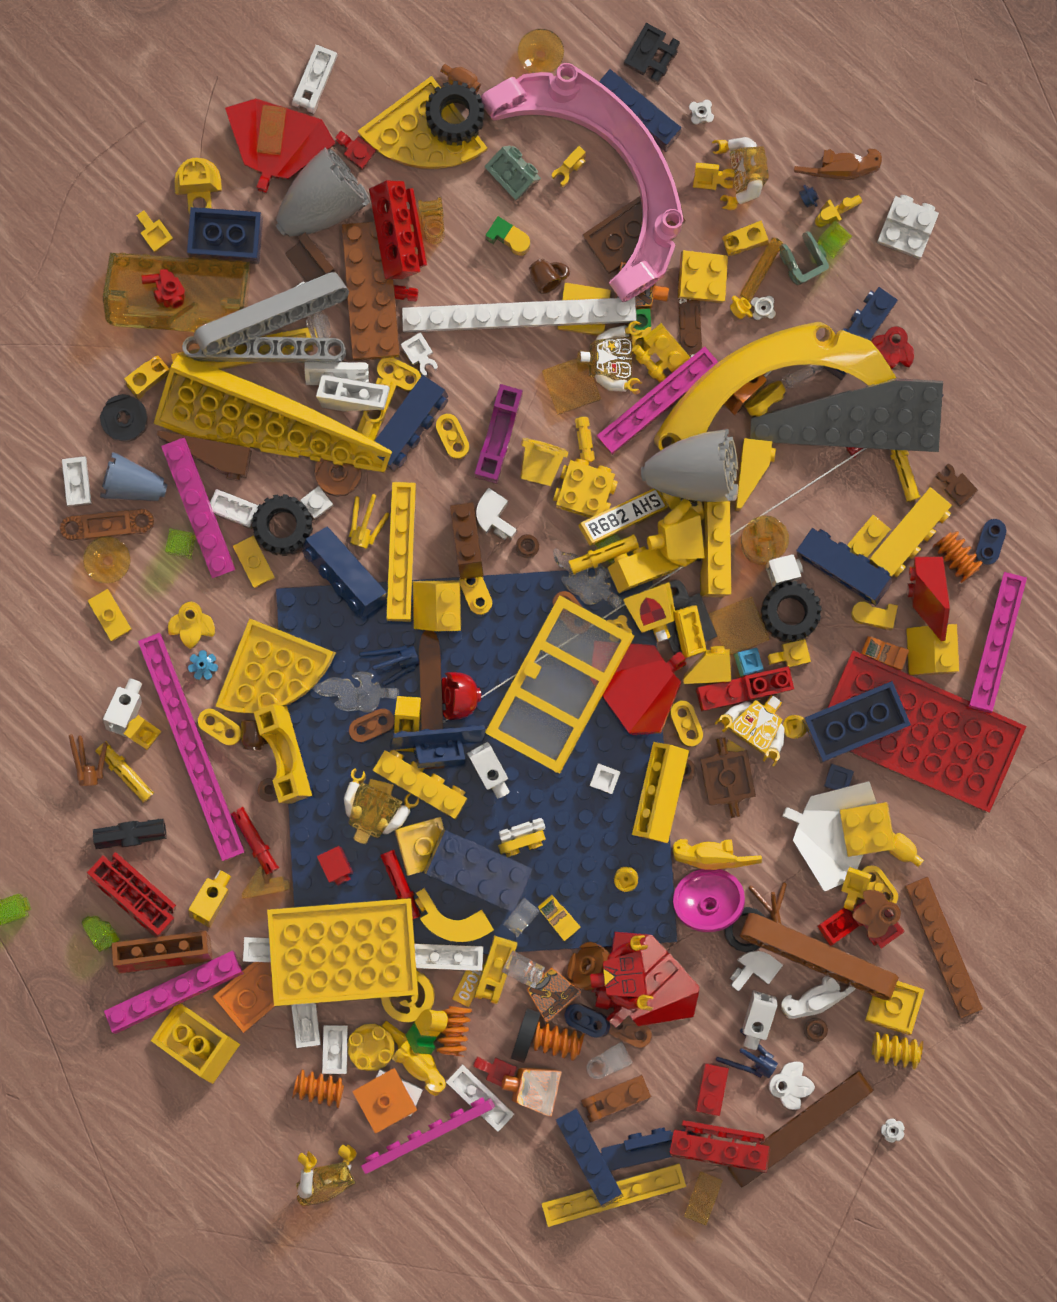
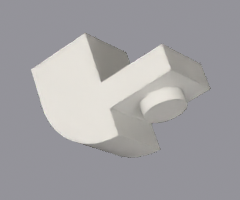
M490 488L486 490L477 505L476 515L478 524L485 534H488L493 527L495 529L494 533L504 540L507 537L512 540L517 533V529L499 518L508 505V500Z
M747 952L737 959L744 967L742 970L738 967L731 975L732 983L730 986L739 991L753 973L769 984L783 965L765 952Z

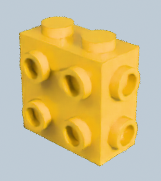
M582 459L570 460L569 465H564L560 476L561 479H564L562 488L557 487L553 501L557 502L556 508L587 518H592L609 510L611 504L607 503L609 494L614 495L618 481L614 480L615 474L611 473L612 469L604 466L594 468L589 466V462Z

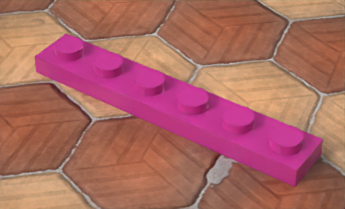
M704 346L600 432L597 438L613 455L682 398L692 385L717 364L718 361Z
M181 438L161 446L211 577L215 578L236 570L186 439Z
M1007 572L1003 573L969 704L970 708L989 713L993 712L1027 577Z
M232 950L109 1008L104 1013L112 1033L116 1034L244 973L236 953Z
M483 1097L470 1103L472 1108L466 1111L460 1108L449 1114L451 1119L445 1122L439 1119L428 1125L429 1130L423 1133L417 1130L408 1135V1141L400 1144L398 1140L386 1147L387 1152L379 1155L377 1151L365 1157L367 1162L361 1165L364 1173L367 1174L492 1110L495 1107L492 1099L490 1098L485 1101Z

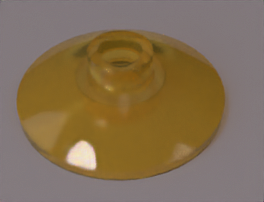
M535 29L523 36L518 46L519 61L531 73H551L560 66L564 57V46L561 39L554 32L547 29ZM543 51L545 56L540 58L537 56V52Z
M100 537L94 540L86 548L83 557L84 568L87 574L95 581L105 584L114 583L123 578L128 572L131 562L130 553L126 545L114 537ZM106 557L112 558V563L110 565L104 564V559Z

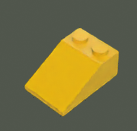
M182 1003L173 1007L150 1040L198 1076L212 1084L240 1046L238 1042Z

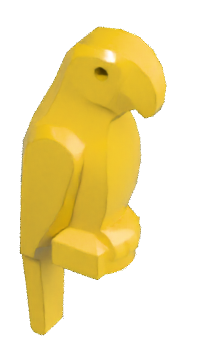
M680 839L673 845V855L676 861L700 869L738 868L762 863L761 855L745 857L733 855L732 839L723 840L721 843L702 842L694 846L688 845V840Z
M385 1021L382 1027L391 1034L393 1040L398 1044V1050L391 1059L396 1063H402L413 1077L425 1082V1089L431 1095L438 1096L445 1088L446 1082L437 1070L432 1055L414 1053L405 1034L388 1021Z

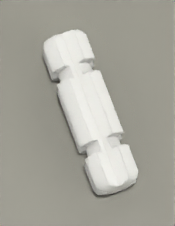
M542 818L533 820L532 823L526 822L511 827V830H502L499 832L501 842L505 843L511 841V839L532 834L535 831L545 830V824Z

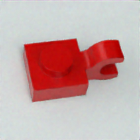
M340 131L335 137V141L347 149L344 156L361 170L364 169L376 153V149L359 136L353 141L347 134Z
M476 1057L473 1064L474 1067L488 1073L487 1081L501 1087L503 1077L505 1075L513 1077L517 1070V1066L496 1057L493 1063Z

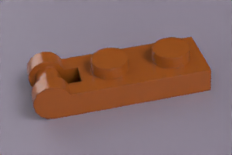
M641 1074L580 1101L583 1107L586 1106L589 1114L587 1118L589 1123L648 1099L651 1095ZM601 1100L604 1109L597 1111L595 1102Z

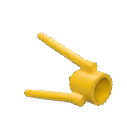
M375 494L371 496L361 527H357L358 496L355 497L352 525L348 537H351V544L365 549L368 548L369 544H374L376 536L389 517V513H385L370 535L371 530L366 529L376 499Z

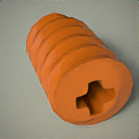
M959 531L950 532L932 547L941 546L937 552L938 555L946 553L943 561H952L949 569L958 568L955 577L963 575L964 577L960 582L962 583L976 573L983 562L978 561L974 563L973 561L977 556L976 553L968 555L971 547L962 548L965 539L956 540Z
M449 1006V1009L442 1010L448 1016L447 1026L444 1031L440 1032L445 1037L438 1039V1042L443 1044L444 1047L437 1048L436 1051L441 1054L465 1057L459 1053L467 1050V1047L462 1045L461 1042L468 1041V1037L462 1035V1033L468 1032L469 1028L463 1025V1023L471 1021L465 1014L472 1012V1009Z
M538 1021L533 1041L534 1051H538L540 1046H543V1053L546 1054L552 1048L553 1056H556L560 1050L562 1058L565 1059L567 1054L570 1053L571 1060L574 1061L580 1054L585 1033H582L578 1038L577 1031L573 1030L571 1035L568 1036V1028H564L559 1033V1028L555 1025L552 1031H550L549 1023H546L541 1029L540 1021Z
M302 1069L297 1075L292 1099L296 1093L299 1094V1100L301 1101L308 1095V1101L311 1103L317 1097L318 1104L320 1105L324 1099H327V1106L330 1107L336 1101V1106L339 1109L344 1089L342 1078L339 1077L336 1083H333V1078L330 1075L324 1081L323 1074L320 1073L318 1078L314 1079V1072L312 1071L308 1077H305V1072Z

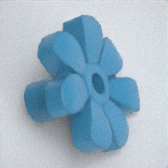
M201 650L199 651V657L195 654L190 657V661L193 664L188 666V670L191 673L195 672V679L200 680L204 676L206 680H210L212 678L211 671L217 672L218 665L213 664L216 661V657L213 654L207 657V652Z

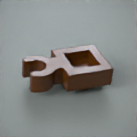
M947 464L945 468L949 471V476H943L938 472L936 477L939 481L948 484L944 490L960 507L978 489L963 473L957 477L954 467Z

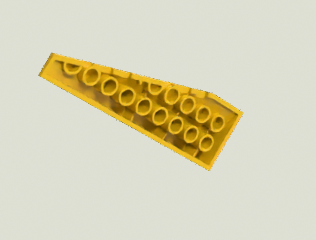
M181 354L177 355L170 367L154 420V424L185 436L249 448H259L261 452L297 458L299 456H306L314 461H320L323 458V460L333 461V464H353L355 468L385 472L392 454L391 450L307 406ZM377 456L385 457L384 461H382Z

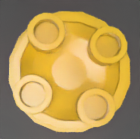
M364 1024L356 1028L349 1036L347 1044L348 1055L358 1069L366 1071H377L385 1067L391 1061L395 1051L394 1040L391 1034L384 1027L377 1024Z

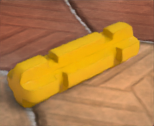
M579 417L575 419L576 428H579L577 437L579 450H582L580 457L582 460L592 462L595 460L594 451H591L593 444L591 430L588 429L590 426L589 418Z

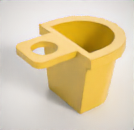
M204 158L187 159L180 165L175 174V194H187L189 214L191 207H193V202L197 198L205 199V208H212L211 192L222 191L219 170L212 162Z
M522 438L521 446H524L520 478L551 486L563 457L567 458L568 451L549 443Z

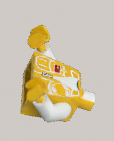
M770 695L764 705L756 700L753 703L749 701L732 706L715 721V725L718 722L724 724L725 728L722 732H725L727 729L762 753L764 755V762L769 757L774 761L772 766L776 765L784 744L782 719L775 714L782 702L776 697Z

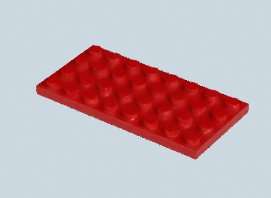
M852 650L827 708L893 681L911 725L849 752L990 813L1027 726L996 712L989 713L970 708V701Z

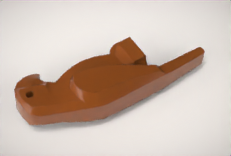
M828 149L824 150L822 168L795 166L794 172L816 177L850 180L880 170L882 156L876 149H868V154L864 157L853 153L835 154L834 151Z

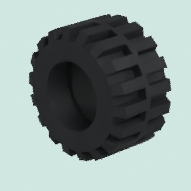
M453 81V85H448V82L443 83L442 88L436 87L434 89L435 93H431L428 97L429 101L426 102V120L428 128L431 129V134L434 137L437 136L440 142L447 141V145L457 142V146L462 145V141L470 142L473 136L476 138L479 134V129L481 130L484 120V105L481 96L476 94V90L473 87L469 89L468 84L464 82L462 85H458V81ZM452 103L464 105L469 111L466 120L459 124L446 122L441 117V112L447 105Z
M283 494V496L273 495L271 499L266 498L262 505H258V510L253 515L252 528L256 539L266 551H270L274 555L281 554L282 556H287L290 553L292 555L296 554L297 550L303 549L305 539L310 537V534L313 532V522L309 511L297 498L289 497L286 494ZM281 512L292 514L297 524L295 531L286 538H276L269 530L270 520Z
M786 581L776 585L769 591L762 602L760 613H762L761 620L762 623L764 622V628L771 633L772 637H777L783 642H795L805 639L815 630L821 619L822 607L819 604V597L815 596V591L812 588L809 589L806 587V584H799L797 581L788 583ZM792 598L803 605L805 615L799 624L787 625L778 617L777 608L784 599Z

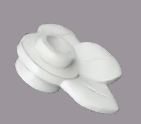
M791 1062L784 1065L780 1074L774 1075L769 1081L770 1093L780 1098L783 1106L788 1109H800V1098L810 1095L815 1089L813 1082L807 1077L802 1076V1062ZM781 1081L784 1083L783 1090L778 1088V1084Z

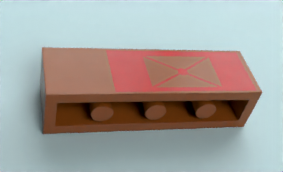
M207 931L115 942L112 943L113 966L118 974L206 963L212 960L211 938Z

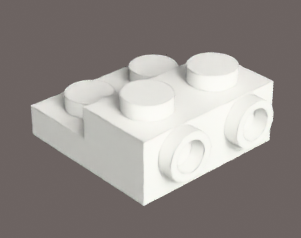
M900 195V198L895 196L877 243L921 259L939 213L930 204L922 203V206L913 203L914 199L907 195Z

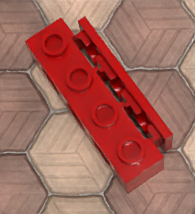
M386 180L369 188L385 279H405L421 272L420 268L426 266L427 261L414 189L409 188L406 190L404 181ZM406 202H409L410 209H407ZM410 225H413L414 232L411 231ZM414 247H417L418 254L415 253Z
M115 852L112 855V862L103 855L87 872V878L154 937H161L174 923V917L168 912L170 911L173 914L176 910V904L118 853ZM114 866H115L119 871L122 870V871L126 874L125 876H126L128 879H126L122 874H120V873L114 868ZM131 882H133L136 886L139 885L141 888H143V892L146 893V895H144L139 889H137ZM149 898H151V899L154 900V901L159 902V903L162 905L161 907H162L164 910L162 911V910H161L155 903H153Z
M685 1120L682 1122V1126L686 1128L685 1132L674 1130L670 1149L672 1157L767 1173L771 1149L769 1146L760 1145V1142H765L764 1134ZM689 1131L698 1134H709L708 1138L689 1135ZM713 1135H714V1136L721 1137V1138H728V1139H731V1138H732L733 1140H732V1142H728V1141L716 1140V1139H712V1138H713ZM736 1140L756 1143V1146L736 1143Z

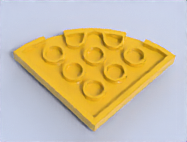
M432 76L358 130V134L363 140L376 149L377 152L397 163L415 168L441 169L453 167L473 160L488 151V148L478 135L476 138L474 136L471 137L470 142L462 141V145L457 146V142L447 145V141L440 142L437 136L434 137L431 134V129L428 128L426 120V102L429 101V95L431 93L434 94V89L439 86ZM453 103L447 105L441 112V117L450 124H459L466 120Z
M249 618L215 707L239 713H253L271 705H289L305 695L318 683L329 668L336 652Z

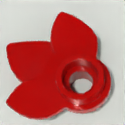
M899 326L891 327L885 334L878 335L871 340L891 369L899 362L906 367L912 365L914 349L907 342L908 335L903 328ZM894 334H899L901 337L897 343L892 341Z

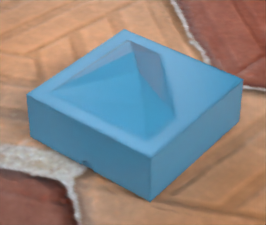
M758 648L734 654L740 677L764 670Z

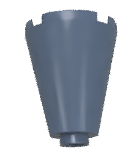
M111 453V457L115 459L114 462H108L102 484L106 492H101L100 498L158 501L160 497L164 498L167 489L164 478L117 453Z

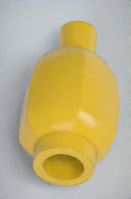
M893 833L896 849L887 851L898 860L912 862L919 867L924 860L917 855V848L914 843L901 833Z

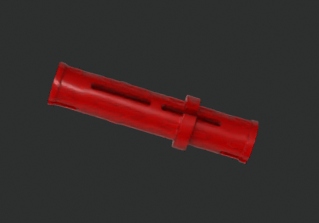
M241 807L237 809V812L231 813V816L251 847L253 857L258 859L266 876L273 873L274 870H278L279 866H277L269 852L270 847L263 842L245 808Z
M391 850L380 855L397 895L396 900L411 898L413 919L420 917L421 914L413 898L414 892L410 891L395 851Z

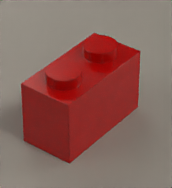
M335 847L317 856L329 883L335 882L336 885H340L350 880L349 875L353 874V871L342 847Z
M704 1063L695 1111L720 1116L729 1068Z

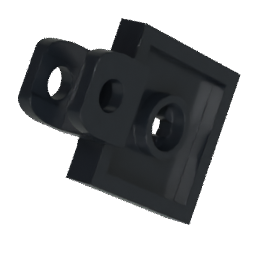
M680 580L670 581L671 588H676V594L672 596L675 611L692 605L697 606L705 642L718 637L700 593L689 597L684 584ZM675 621L666 624L671 636L667 640L675 655L678 652H682L676 623Z

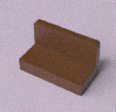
M306 232L298 237L299 243L286 252L287 258L306 282L335 272L333 266Z

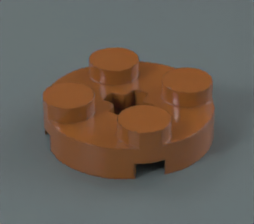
M321 458L315 465L316 481L320 488L330 495L346 496L354 491L361 481V468H355L353 464L343 463V465L333 464V461ZM341 466L343 467L342 472L345 473L344 476H339L338 479L334 478L332 469H338Z
M593 942L582 944L579 947L581 950L577 954L573 953L568 964L569 979L573 981L575 987L584 991L595 989L591 986L590 974L603 973V961H606L610 954L608 950Z

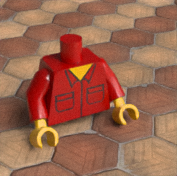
M644 935L634 936L631 941L620 945L608 955L607 960L603 961V973L590 974L592 988L605 987L606 995L611 997L613 1003L627 1010L643 1009L651 1011L653 1007H648L647 1001L653 999V997L647 995L643 954L641 951H637L646 950L648 946L640 945V940L645 938Z

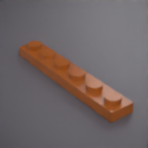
M925 877L905 885L959 1017L963 1018L983 1010L929 878Z

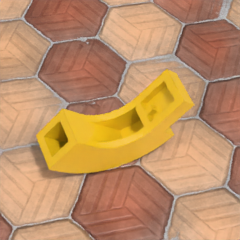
M425 888L416 893L418 898L415 901L420 910L428 912L427 915L420 918L421 921L431 932L443 939L455 942H468L479 939L494 931L483 910L463 920H451L438 911Z

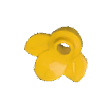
M186 602L180 607L179 613L169 620L168 633L169 635L180 634L183 644L192 649L200 640L201 635L213 637L215 626L212 618L202 613V609L197 603ZM186 611H194L195 616L192 618L187 617Z

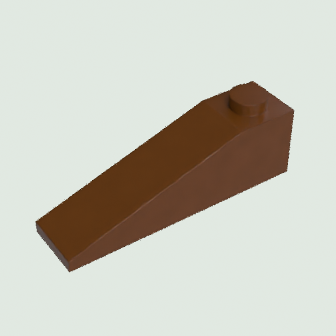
M157 430L158 438L166 443L185 438L193 458L227 475V479L240 481V478L247 479L252 453L249 447Z

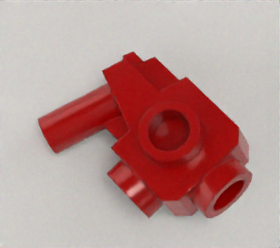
M162 269L158 274L141 275L142 285L156 284V290L153 291V295L158 304L163 303L164 307H172L173 309L179 308L184 304L185 289L178 277H175L168 269Z

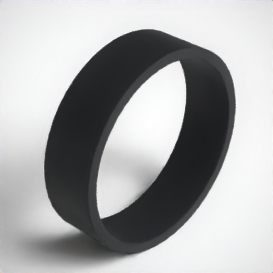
M526 1009L510 1059L522 1063L525 1062L540 1012Z

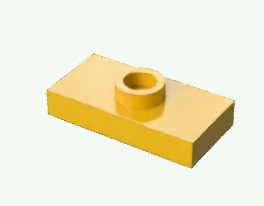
M254 535L233 546L254 588L275 578Z
M109 589L88 600L111 641L132 630Z
M692 605L674 611L673 614L683 656L689 658L706 652L697 606Z

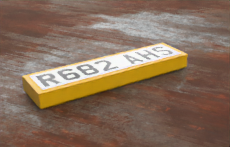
M653 488L581 522L578 526L589 546L666 510L668 505L661 493Z

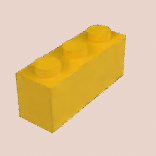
M643 546L634 550V555L628 557L627 553L614 558L615 563L607 568L618 592L621 593L670 574L683 566L670 562L661 553L660 549L650 550Z

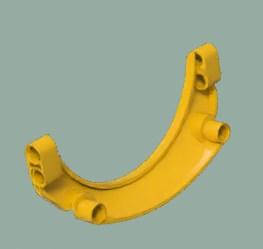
M822 322L788 328L743 346L709 369L692 385L672 409L655 435L654 443L661 451L666 448L662 447V440L667 436L672 438L670 444L672 445L688 437L706 433L716 413L733 393L754 378L778 368L807 364L827 366L849 373L868 386L887 382L888 380L895 379L896 376L879 350L868 339L843 330H839L835 334L828 325ZM820 328H824V337L817 339L816 332ZM661 492L663 494L662 497L671 510L681 502V498ZM697 501L698 505L691 506V508L700 515L702 521L705 518L701 501Z

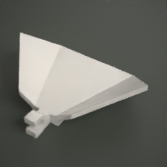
M870 782L811 796L802 814L788 807L783 812L782 817L798 823L793 842L824 892L843 884L849 867L854 869L859 867L863 855L848 857L840 810L877 804Z

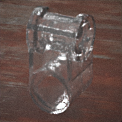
M620 1042L588 1061L586 1071L591 1078L601 1079L631 1065L633 1061L623 1042ZM595 1061L597 1064L603 1065L600 1075L597 1072H591Z

